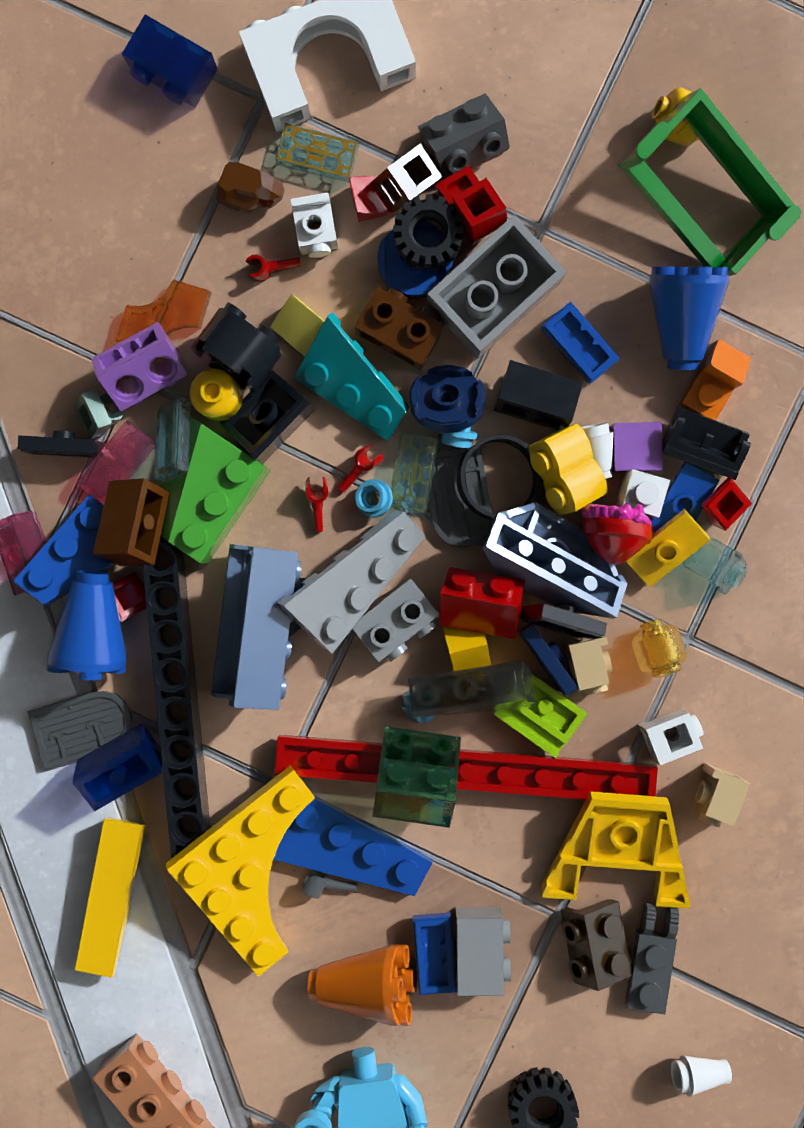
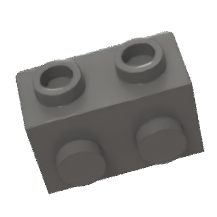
M486 93L470 99L466 103L442 115L435 116L418 126L420 137L434 157L442 180L468 165L472 168L507 151L510 147L505 119Z

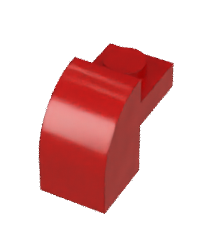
M469 165L436 184L439 196L446 198L445 204L449 206L452 202L456 207V214H461L462 226H464L463 237L468 243L474 244L498 230L507 221L506 206L488 179L484 178L479 181Z

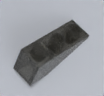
M522 661L408 678L412 717L499 711L535 705L531 669Z

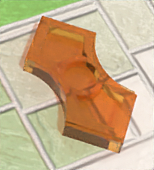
M177 280L171 281L166 293L155 302L143 306L126 305L116 342L120 343L157 322L160 323L167 336L183 328L201 329L212 293L210 290Z

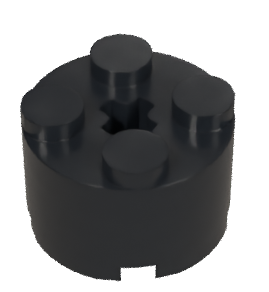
M227 303L224 308H219L191 348L199 358L206 353L211 358L209 367L225 370L237 380L241 389L244 390L248 385L250 393L254 394L282 356L281 349L276 344L279 338L264 325L260 324L258 328L254 327L245 320L247 316L235 305Z

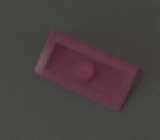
M35 511L14 513L0 520V555L14 596L26 592L17 586L13 580L46 544Z

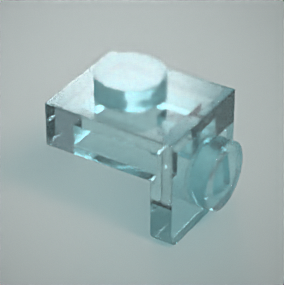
M709 535L710 541L683 561L682 565L714 584L720 592L726 595L731 588H737L744 580L747 569H745L747 563L740 552Z

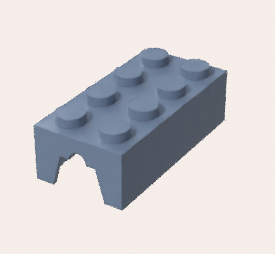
M229 545L211 695L217 698L233 699V701H229V705L233 708L279 710L280 700H283L285 697L287 683L283 675L285 661H288L291 654V640L288 638L290 622H293V619L276 602L286 594L290 596L294 594V586L299 581L301 575V563L298 560L299 552Z

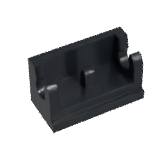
M510 360L493 411L558 431L571 424L583 382Z
M677 406L662 439V451L666 455L736 480L751 445L750 442H747L750 434Z

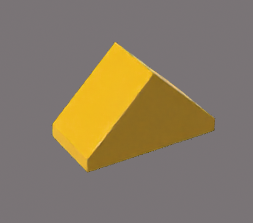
M442 626L457 687L493 679L494 676L485 635L483 633Z

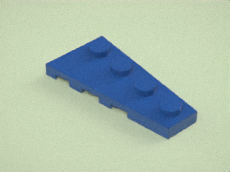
M314 795L315 799L291 823L279 843L273 860L412 896L416 895L433 863L432 859L316 795Z

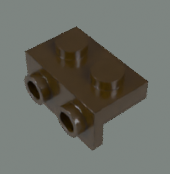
M607 899L582 910L569 907L561 910L562 932L566 939L570 960L569 969L576 984L600 991L632 976L619 901Z

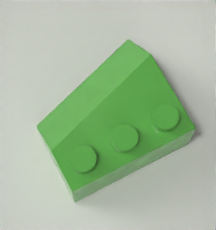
M180 409L176 410L175 418L180 420L184 412ZM185 415L180 421V431L183 433L188 427V417ZM190 416L188 472L181 474L182 465L177 463L173 469V477L178 474L181 475L167 481V440L155 485L170 492L161 536L199 563L209 564L271 470ZM175 420L170 429V436L173 438L178 432V422ZM188 430L184 434V444L186 445L188 441ZM170 439L169 453L173 449L172 439ZM182 446L179 451L178 461L181 463L187 457V447ZM174 450L169 456V466L172 468L177 462V452ZM187 465L183 466V471L186 470Z

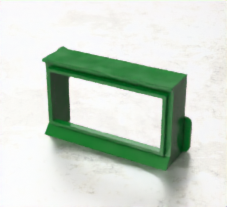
M702 88L684 96L661 122L657 123L638 143L635 150L618 164L704 267H728L729 276L736 275L768 239L772 241L781 239L801 216L800 207L791 201ZM684 117L695 135L761 214V217L725 256H723L644 161L669 136L670 132Z

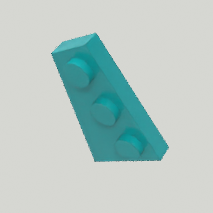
M332 312L325 319L294 379L389 441L410 406L381 371H376L363 355L364 350L356 340L352 341L340 327V320Z

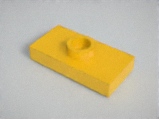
M683 509L654 532L651 542L626 562L651 587L708 543L710 537L690 514Z

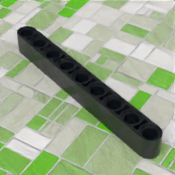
M159 543L157 554L163 549L167 550L172 558L171 565L163 571L159 569L155 561V564L152 566H143L172 859L210 829L211 825L184 556L182 551L174 545ZM165 587L172 589L175 594V602L170 608L164 607L159 600V594ZM168 625L178 630L179 640L175 646L167 644L163 638V631ZM170 663L176 664L182 669L183 678L180 683H174L168 678L167 667ZM172 702H180L185 706L187 711L185 720H177L171 715L170 707ZM176 740H183L189 745L191 750L189 757L184 758L176 754L174 750ZM181 778L190 780L194 786V794H183L178 788V780ZM183 817L193 818L197 822L198 831H186L182 827L181 819Z

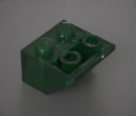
M385 726L372 817L450 828L456 803L461 737Z

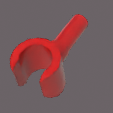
M256 254L248 256L246 259V263L249 265L262 263V268L258 273L248 274L252 279L260 282L267 280L271 272L301 267L300 257L266 261L263 257Z
M372 444L356 452L353 469L338 486L342 492H346L364 471L371 470L382 463L383 454L377 456L372 462L368 459L367 452L373 446Z
M323 476V487L316 491L310 488V477H308L305 482L307 498L312 502L314 531L322 532L323 501L326 500L329 493L327 479Z

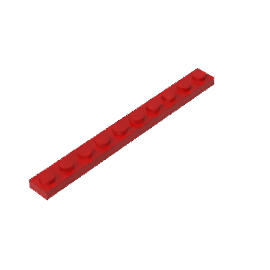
M292 735L278 736L275 775L280 774L291 765L299 777L586 800L590 792L656 797L658 767L655 764L568 757L554 758L553 756Z

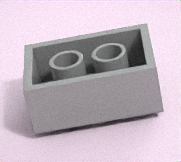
M513 215L427 294V305L441 317L440 320L478 360L558 287L567 271L524 224Z

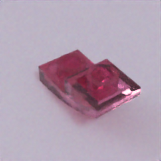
M126 420L76 484L104 505L109 481L130 479L140 469L157 446V443Z

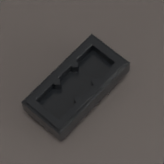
M51 431V437L18 435L17 449L28 454L89 458L105 457V443L95 439H76L74 432Z
M547 604L522 606L520 617L523 620L522 622L579 639L602 638L606 633L607 623L577 614L576 607L564 604H555L554 606Z

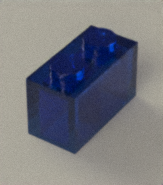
M146 14L122 52V56L130 68L129 74L134 79L146 86L153 83L160 87L162 93L174 103L182 105L184 101L194 108L198 105L218 70L210 51Z
M140 723L77 759L72 783L91 808L96 811L161 774V748L145 725Z

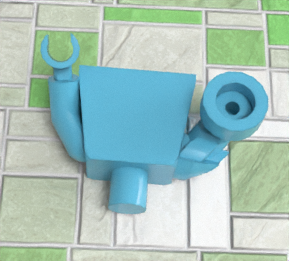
M372 1047L355 1049L352 1052L354 1068L344 1069L341 1071L340 1076H333L321 1084L314 1091L309 1101L313 1102L310 1110L300 1114L294 1124V1128H332L330 1119L336 1108H338V1128H426L428 1126L421 1094L405 1075L396 1073L392 1063L376 1065L375 1051Z

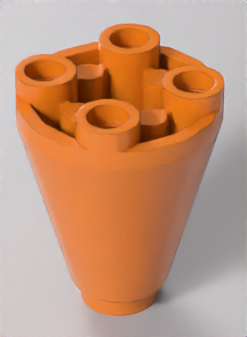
M389 945L321 965L319 969H312L308 977L309 999L311 1001H318L321 1006L389 1026H410L412 1022V1006L409 1001L410 992H416L417 971L415 968H409L410 954L408 945Z

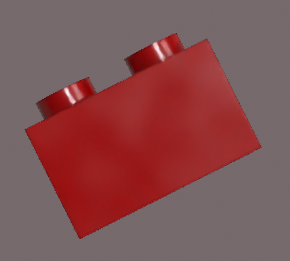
M449 567L440 592V626L515 639L521 620L525 580Z

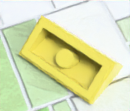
M292 294L271 324L270 329L305 357L324 320Z

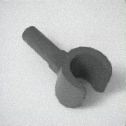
M312 870L306 875L302 888L305 895L318 899L324 888L356 893L357 883L328 878L322 872Z

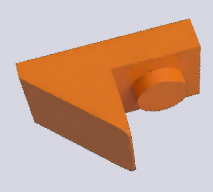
M718 339L679 405L687 410L716 420L733 390L744 383L751 358Z

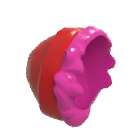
M628 503L623 504L619 508L616 505L590 504L582 509V516L584 518L582 522L583 534L586 535L595 552L609 564L619 565L626 562L651 542L652 521L645 515L640 504H637L633 509Z

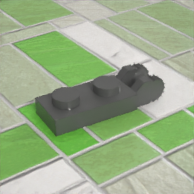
M645 903L641 915L640 928L636 929L631 961L632 976L628 980L625 1004L628 1009L665 1015L677 943L675 937L678 932L679 910L678 908L668 907L665 913L663 932H653L656 920L655 904Z

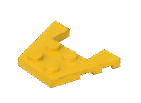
M590 792L542 882V898L577 900L581 866L657 871L653 894L655 905L690 909V898L685 883L686 879L680 859L671 807L667 797Z

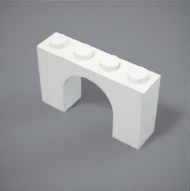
M317 0L303 7L292 6L283 11L280 16L270 20L254 21L246 29L239 31L244 51L276 133L284 130L286 124L294 126L311 119L308 102L295 72V65L302 48L310 40L320 35L336 33L348 36L356 41L367 55L381 92L416 78V60L392 0Z

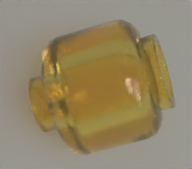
M662 619L640 625L641 632L632 638V646L640 670L644 673H651L653 678H660L681 671V664L687 660V652L678 627L669 624L663 625Z

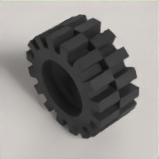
M426 194V198L420 200L419 195L413 197L410 205L406 202L402 206V212L397 213L393 227L394 245L397 248L398 256L400 259L404 258L406 260L407 266L412 268L415 265L418 267L417 271L424 272V268H430L431 272H435L439 266H442L444 269L449 265L451 259L455 260L459 249H461L464 234L462 217L460 213L456 214L455 205L451 202L448 206L445 204L446 198L439 196L438 200L432 199L433 194ZM424 220L437 222L443 230L441 242L434 247L419 245L413 236L414 228L418 223Z
M536 1067L531 1068L532 1076L528 1077L524 1071L519 1075L520 1083L514 1080L511 1085L512 1092H508V1109L513 1128H577L576 1118H579L578 1104L571 1084L567 1079L564 1081L561 1073L556 1071L555 1075H552L551 1069L544 1067L543 1074H539ZM540 1096H549L556 1101L557 1110L553 1116L547 1119H535L528 1111L532 1100Z

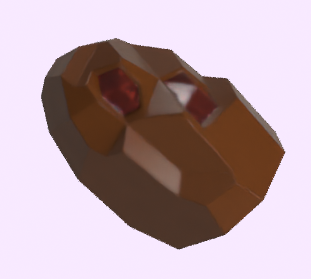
M228 162L224 166L218 183L216 199L219 204L239 211L243 209L250 212L256 208L271 209L282 200L285 190L280 180L261 170L242 163Z

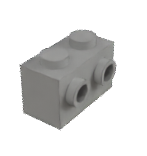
M410 578L365 613L352 629L378 662L385 657L389 662H392L408 649L404 642L414 634L422 638L438 625L434 619L439 616V613Z

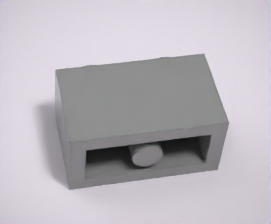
M455 907L456 986L458 996H504V982H511L510 957L504 958V944L511 941L510 920H503L500 907Z

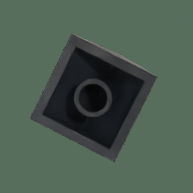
M271 370L254 394L249 393L242 400L241 407L236 415L222 421L220 424L252 457L263 464L314 412V409L305 397L275 371Z

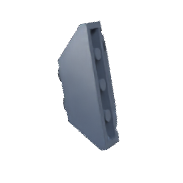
M538 503L499 512L495 515L483 550L497 575L525 580V591L553 606L555 604H564L576 607L577 613L610 619L617 618L627 582L622 574H618L615 565L609 564L595 552L586 535L583 534L581 527Z

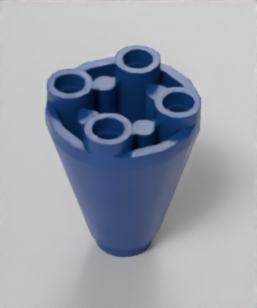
M652 266L649 283L664 359L668 360L667 369L698 370L699 360L704 358L729 284L728 267Z
M94 569L78 570L77 579L72 581L47 655L46 670L51 673L78 672V678L82 680L102 679L103 672L111 674L125 673L127 655L113 582L109 581V572Z

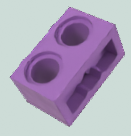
M159 322L91 358L97 379L120 411L130 406L141 404L148 396L163 388L174 386L181 378L188 375L181 356ZM157 358H165L161 362L152 363ZM131 376L128 380L118 381L122 377Z

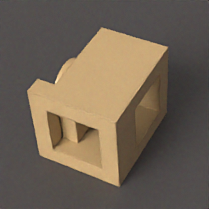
M602 636V638L578 639L564 643L572 680L577 685L579 691L585 690L586 695L608 690L607 684L610 683L607 674L612 673L613 669L608 651H602L601 646L608 645L606 636Z
M704 763L702 770L708 776L706 781L702 780L696 790L695 801L697 805L695 808L700 811L697 819L718 828L721 822L735 826L751 783L740 776Z

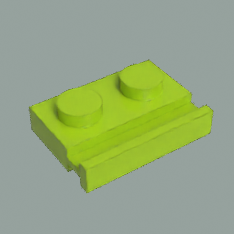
M525 668L502 698L503 700L493 711L495 716L554 758H557L559 751L564 744H567L588 714Z

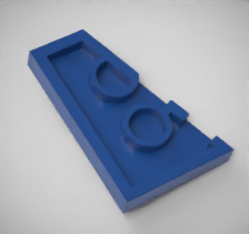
M89 494L13 582L47 607L69 593L73 579H77L78 570H104L107 567L111 568L116 565L93 555L104 504Z

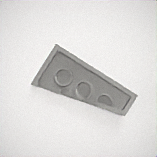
M395 510L362 535L357 545L349 551L343 550L332 559L333 563L319 574L313 573L302 582L303 587L291 596L286 594L276 603L325 651L333 653L422 542L425 535L405 512Z

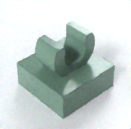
M96 389L82 393L73 406L89 439L103 436L111 425L117 424L123 417L122 411L115 414L106 411L104 405L112 403L113 400L108 393L100 397Z

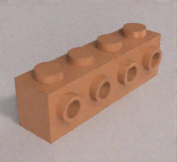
M138 1033L103 1060L92 1078L133 1128H215L206 1118L203 1106L197 1100L191 1099L183 1090L182 1083L177 1074L165 1068L158 1059L154 1046L148 1041H143Z

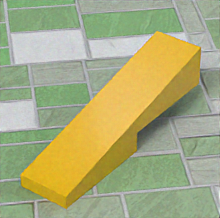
M113 817L104 818L75 971L110 978L114 977L132 902L130 895L147 824Z

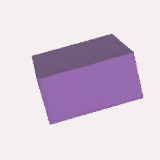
M662 422L613 423L610 425V431H613L612 473H622L632 469L641 472H658L663 470Z

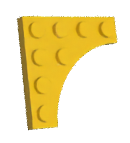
M291 765L165 863L168 872L258 977L289 952L285 943L278 935L270 914L268 885L273 858L279 843L291 823L315 799V796Z

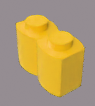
M578 423L562 428L528 446L531 465L544 480L546 499L558 515L576 512L608 493L604 474L593 459L590 442Z

